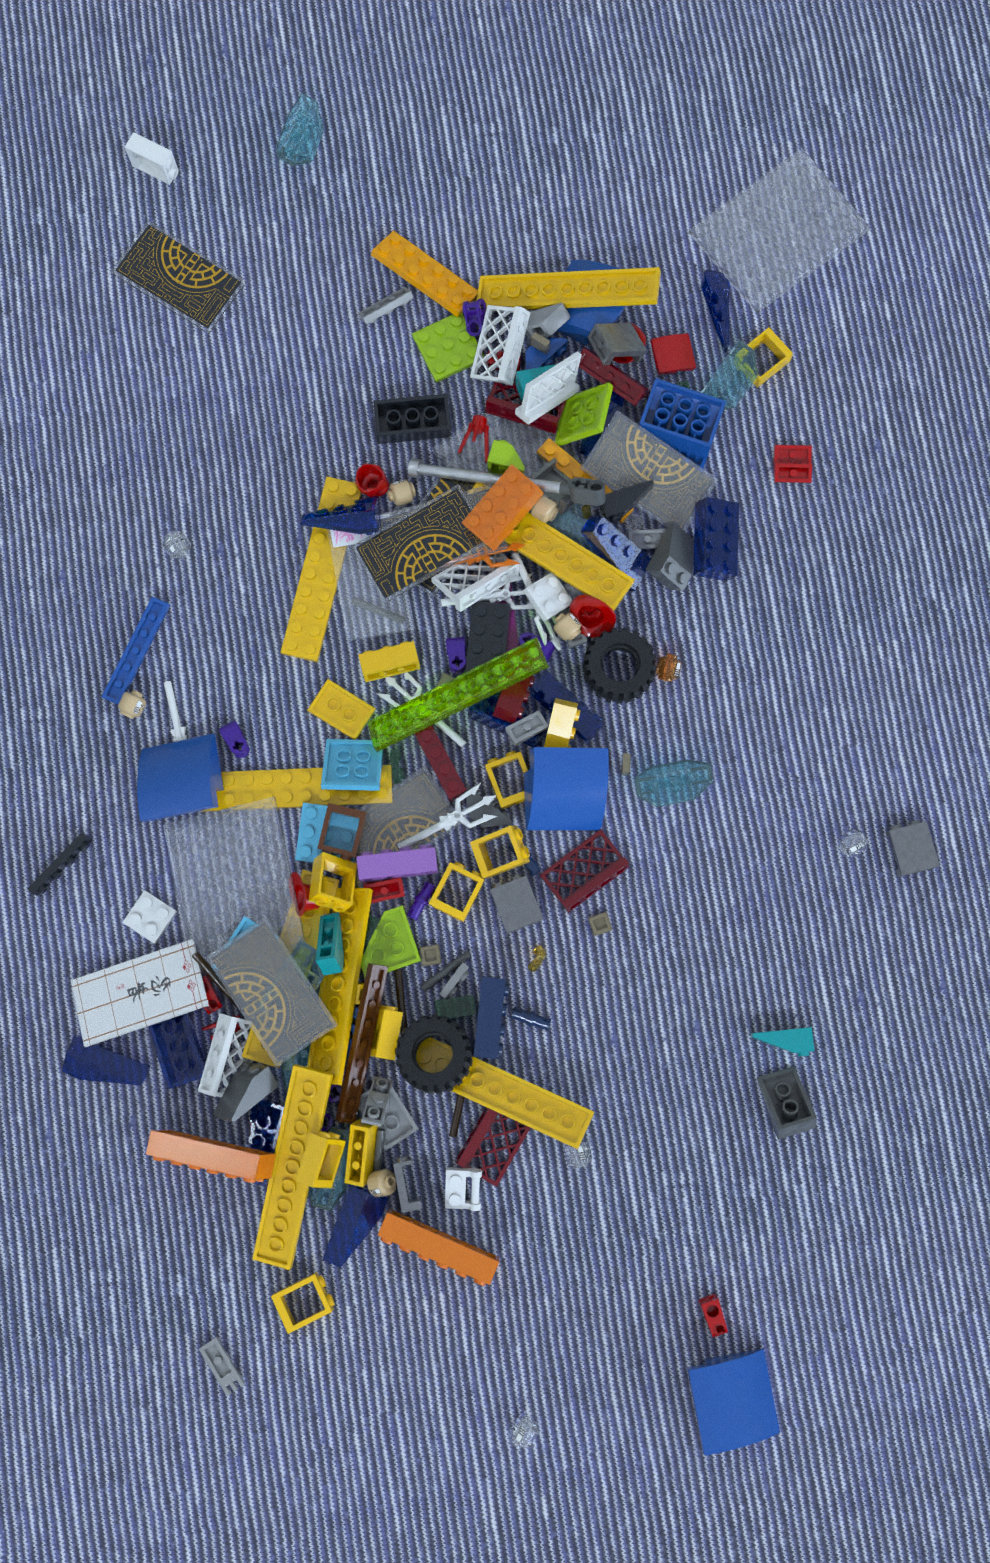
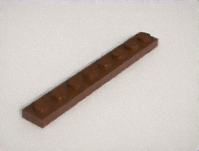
M368 963L335 1118L338 1122L354 1123L357 1118L388 966Z

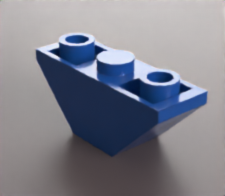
M546 338L550 340V349L547 354L530 346L526 349L525 370L553 365L557 357H562L566 353L567 340L565 338Z

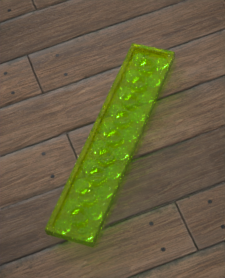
M536 637L368 721L367 724L373 748L376 752L385 749L548 668L549 666L538 638Z

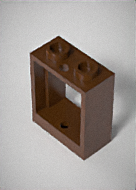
M328 803L317 849L322 850L321 853L325 852L333 855V853L340 854L341 859L349 861L352 860V857L357 858L368 813ZM332 813L360 819L352 852L324 845Z

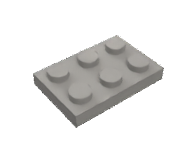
M393 1086L383 1126H378V1129H385L383 1146L385 1151L419 1129ZM370 1090L361 1095L359 1110L362 1114Z

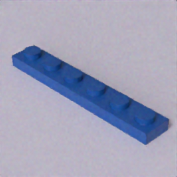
M151 597L101 696L103 699L118 705L123 693L128 691L170 608L168 603Z

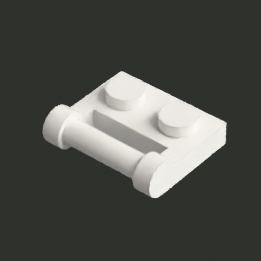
M446 1167V1209L481 1210V1202H479L481 1169ZM466 1177L472 1178L471 1201L465 1200Z

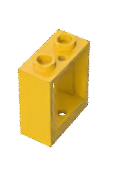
M768 327L737 352L733 362L735 367L746 375L749 383L754 384L758 388L788 364L792 359L793 353ZM764 343L780 361L760 377L744 358Z
M511 751L499 760L498 757L487 761L488 764L485 765L486 773L501 810L524 802V791L502 798L492 769L518 760L524 775L528 769L521 751L517 753L516 751Z
M510 825L470 842L483 879L494 877L530 862V853L523 844V834L520 828ZM509 834L517 860L494 869L485 843Z
M325 852L318 855L313 860L308 901L318 906L331 908L336 912H344L353 905L357 864ZM323 870L343 876L340 898L321 892Z
M455 861L454 864L449 863L429 905L464 923L485 880L482 879L480 873L474 870L469 872L465 870L466 866ZM452 870L477 882L463 912L438 900Z
M380 1005L370 1056L395 1060V1048H397L403 1012H397V1007Z
M319 1131L318 1134L310 1133L295 1181L314 1188H332L346 1141L340 1139V1135L333 1132Z
M317 1272L273 1293L271 1296L288 1334L334 1310L335 1302L331 1294L327 1295L324 1288L326 1287V1282L323 1276H319ZM313 1281L325 1309L296 1323L284 1295Z

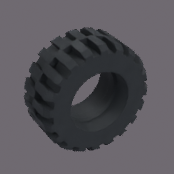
M611 628L610 632L606 630L601 632L600 636H596L592 643L588 645L584 655L583 672L584 680L589 684L588 688L591 692H596L595 696L598 698L603 697L609 703L611 701H616V704H622L623 701L628 703L632 702L634 698L641 697L650 687L656 672V655L653 654V647L651 644H647V639L644 636L639 637L638 632L634 630L633 633L628 632V628H622V631H617V628ZM615 650L629 653L636 660V674L632 679L624 682L611 680L602 671L601 663L604 656Z
M425 1015L420 1017L421 1020L410 1022L411 1026L409 1028L405 1027L403 1029L402 1037H398L397 1040L398 1048H395L397 1060L395 1061L402 1077L414 1088L428 1094H443V1091L449 1092L454 1089V1086H459L463 1083L462 1079L470 1073L469 1068L473 1064V1048L471 1047L469 1037L458 1023L445 1016L432 1015L427 1017ZM433 1036L445 1038L453 1050V1056L449 1065L437 1073L424 1071L420 1068L416 1059V1053L420 1044Z

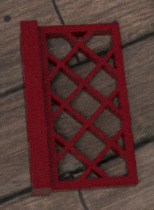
M586 347L583 348L580 353L582 355L579 368L603 384L609 382L613 386L614 392L633 405H637L640 399L650 395V389L612 363L610 365H603L596 352Z
M516 376L513 386H502L499 382L494 383L491 393L486 400L485 413L556 434L567 400L553 408L556 410L557 416L545 413L528 425L515 415L516 408L522 404L518 405L511 401L520 398L515 385ZM514 388L517 394L508 396L506 390ZM502 392L505 398L498 399L494 395Z
M600 829L542 872L540 877L563 905L566 912L569 913L627 870L629 862ZM599 836L605 841L604 848L593 847L594 840ZM582 849L590 850L589 860L578 859L579 851ZM592 851H602V861L591 860ZM606 852L614 853L618 859L613 863L605 862ZM574 861L573 871L562 870L563 863ZM577 862L588 863L587 873L576 872ZM590 865H602L601 872L598 874L589 873ZM551 872L559 873L558 883L549 882L546 876ZM562 873L573 875L571 884L561 883ZM575 875L586 876L585 884L582 886L574 885ZM560 887L571 888L570 895L563 899L559 894Z
M485 1108L455 1159V1163L463 1168H472L469 1166L472 1158L480 1156L483 1167L478 1169L484 1170L481 1178L497 1187L529 1132L530 1127H519L518 1122L515 1121L516 1128L505 1131L503 1120L510 1118L502 1117L501 1114ZM500 1121L503 1132L492 1135L491 1125ZM517 1131L518 1141L509 1145L506 1134ZM504 1135L506 1146L495 1148L493 1138ZM490 1139L493 1149L482 1152L480 1144L483 1140ZM507 1149L509 1155L507 1160L499 1162L496 1151ZM494 1152L496 1163L485 1166L483 1155ZM497 1166L499 1174L494 1181L488 1177L486 1169Z

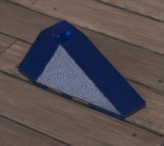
M707 269L704 271L700 288L722 350L727 352L729 346L730 282L728 279H725L723 272Z
M74 1035L65 1054L62 1072L79 1080L142 1086L151 1067L98 1043L85 1047L84 1038L80 1035Z

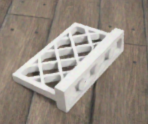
M487 305L470 378L513 386L530 317L529 311L519 306L512 308ZM492 311H497L500 316L492 321ZM513 313L512 320L507 323L505 317ZM502 320L505 326L497 331L495 325ZM492 328L495 334L487 339V332ZM508 330V337L503 341L500 335ZM498 338L500 345L493 349L491 343ZM488 346L490 353L483 358L482 351ZM503 348V357L498 359L496 353ZM493 356L496 362L488 367L486 361ZM484 365L486 371L481 375H477L478 368ZM499 367L498 377H494L491 372Z
M577 351L527 383L522 405L516 408L515 415L529 425L579 392L580 386L575 381L582 354Z
M503 553L489 556L493 563L507 560ZM483 560L480 561L479 565L469 566L465 562L452 565L431 579L432 583L455 603V608L461 612L518 577L519 564L490 568L489 566H482ZM458 569L465 570V574H454V572ZM468 570L478 571V575H468L467 573ZM481 571H492L486 576L481 575ZM443 578L450 579V583H441L440 580ZM453 579L464 580L463 584H453ZM466 580H477L472 585L466 584ZM452 589H462L457 594L451 592Z
M219 1014L198 1092L222 1097L228 1086L226 1077L231 1073L234 1075L237 1072L236 1069L242 1064L253 1062V1060L242 1057V1049L245 1047L249 1035L247 1030L251 1028L252 1021ZM238 1022L241 1029L238 1032L234 1033L236 1024ZM243 1034L245 1041L239 1045L237 1038ZM233 1042L235 1049L229 1053L230 1045ZM238 1053L240 1060L234 1064L232 1057ZM228 1061L230 1068L223 1072L225 1063ZM222 1081L224 1084V1088L217 1092L219 1084Z

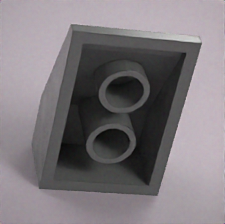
M671 521L645 570L667 589L684 591L693 572L696 541L675 522Z
M251 1062L242 1064L230 1080L213 1116L218 1119L235 1122L276 1089L279 1084L269 1067Z
M794 1066L757 1077L769 1119L778 1140L816 1128L817 1117Z

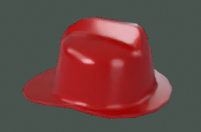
M293 872L289 881L290 892L297 914L302 917L304 912L318 909L320 906L308 901L310 885L304 884L300 875L297 872Z

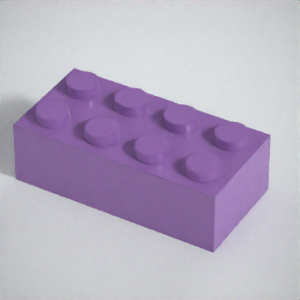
M430 844L420 845L419 849L412 850L411 847H402L398 852H393L392 849L380 850V854H373L372 851L361 852V856H357L358 875L361 882L438 874L435 847L431 848Z

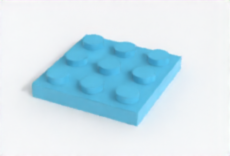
M326 739L321 789L380 791L384 740Z
M303 803L295 860L313 863V860L321 854L322 850L317 849L328 806ZM332 813L324 845L352 852L360 819ZM333 853V856L340 858V854Z

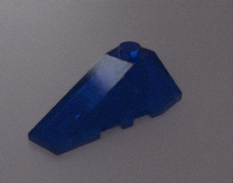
M379 497L354 500L355 504L349 506L339 504L331 511L324 508L302 515L300 524L354 534L373 535L379 531L381 525Z
M350 1185L322 1261L341 1268L381 1219L389 1198L385 1196L375 1197L365 1188Z

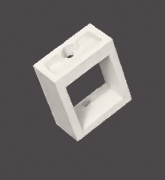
M133 132L125 145V150L132 166L170 185L172 180L176 179L178 175V167L172 151Z

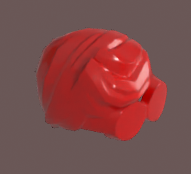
M365 463L356 472L355 484L361 493L369 497H379L388 491L389 482L379 465Z

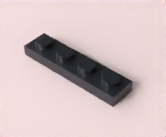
M82 832L27 889L36 896L45 893L49 888L48 885L63 874L62 870L66 866H71L76 861V856L89 848V843L92 839Z

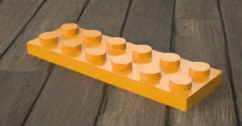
M394 230L371 251V256L456 317L463 312V303L465 301L474 302L477 299V289Z

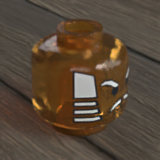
M667 653L666 656L659 657L655 672L658 675V679L666 682H673V680L678 679L682 667V662L677 660L678 656Z

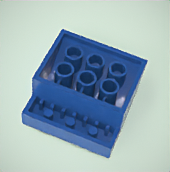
M572 260L566 272L620 268L595 261ZM625 306L566 308L570 314V319L557 331L587 346L589 342L587 337L594 325L616 323Z
M655 378L638 430L702 473L726 401Z
M214 733L142 749L137 775L138 810L141 822H150L219 807L216 792L224 790Z
M533 747L530 749V770L524 773L526 830L599 831L603 822L608 790V748Z
M763 1348L704 1359L705 1364L687 1367L704 1456L745 1447L780 1433Z

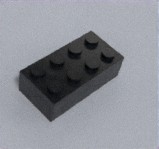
M448 394L373 401L378 444L452 437Z
M476 602L472 605L465 670L467 680L505 683L511 619L510 604Z

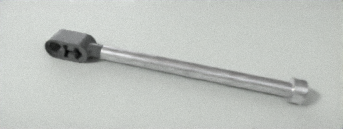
M413 458L408 465V475L412 478H420L422 475L494 485L503 475L423 464L422 460ZM576 477L571 479L569 483L529 478L543 492L570 495V500L573 503L600 506L606 501L605 484L601 480Z

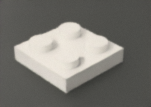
M552 573L523 590L543 622L568 608L572 601L558 577Z
M144 890L122 923L156 944L178 911Z

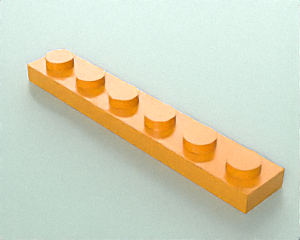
M550 438L537 450V455L546 462H550L555 458L557 460L556 468L570 479L580 477L599 480ZM605 485V494L614 492ZM632 508L618 522L622 524L626 520V518L633 512L634 508Z

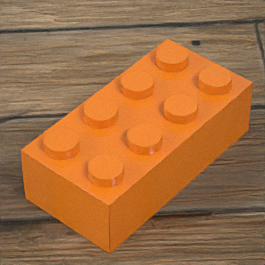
M511 464L461 523L492 551H495L544 493L535 483Z

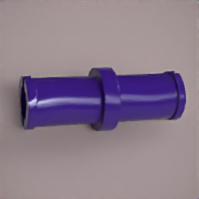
M425 881L424 886L418 896L414 897L415 901L406 914L409 918L415 921L418 920L423 908L427 907V901L436 888L434 885Z

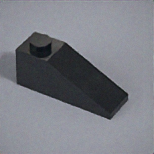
M653 479L605 494L606 501L599 506L604 522L616 523L620 521L652 490L654 485Z

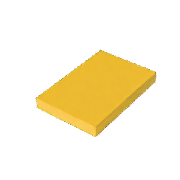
M327 679L307 709L308 712L353 740L358 738L376 710L373 706Z

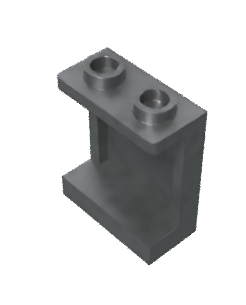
M631 323L595 324L587 337L603 365H610L614 357L632 356L634 362L639 363L647 352L646 347Z
M555 458L550 462H545L538 472L534 471L529 477L569 483L571 480L556 468L557 460ZM543 492L544 495L557 502L560 515L566 513L576 504L570 500V495Z
M920 820L908 822L909 826L902 827L901 824L894 825L885 833L886 837L889 836L897 862V877L940 866L927 821L920 823Z
M521 874L510 878L511 881L504 884L501 881L493 884V888L490 889L506 934L543 921L527 876L522 877Z
M408 1155L397 1157L396 1162H393L402 1213L422 1209L420 1198L408 1200L402 1167L414 1164L413 1159H409Z

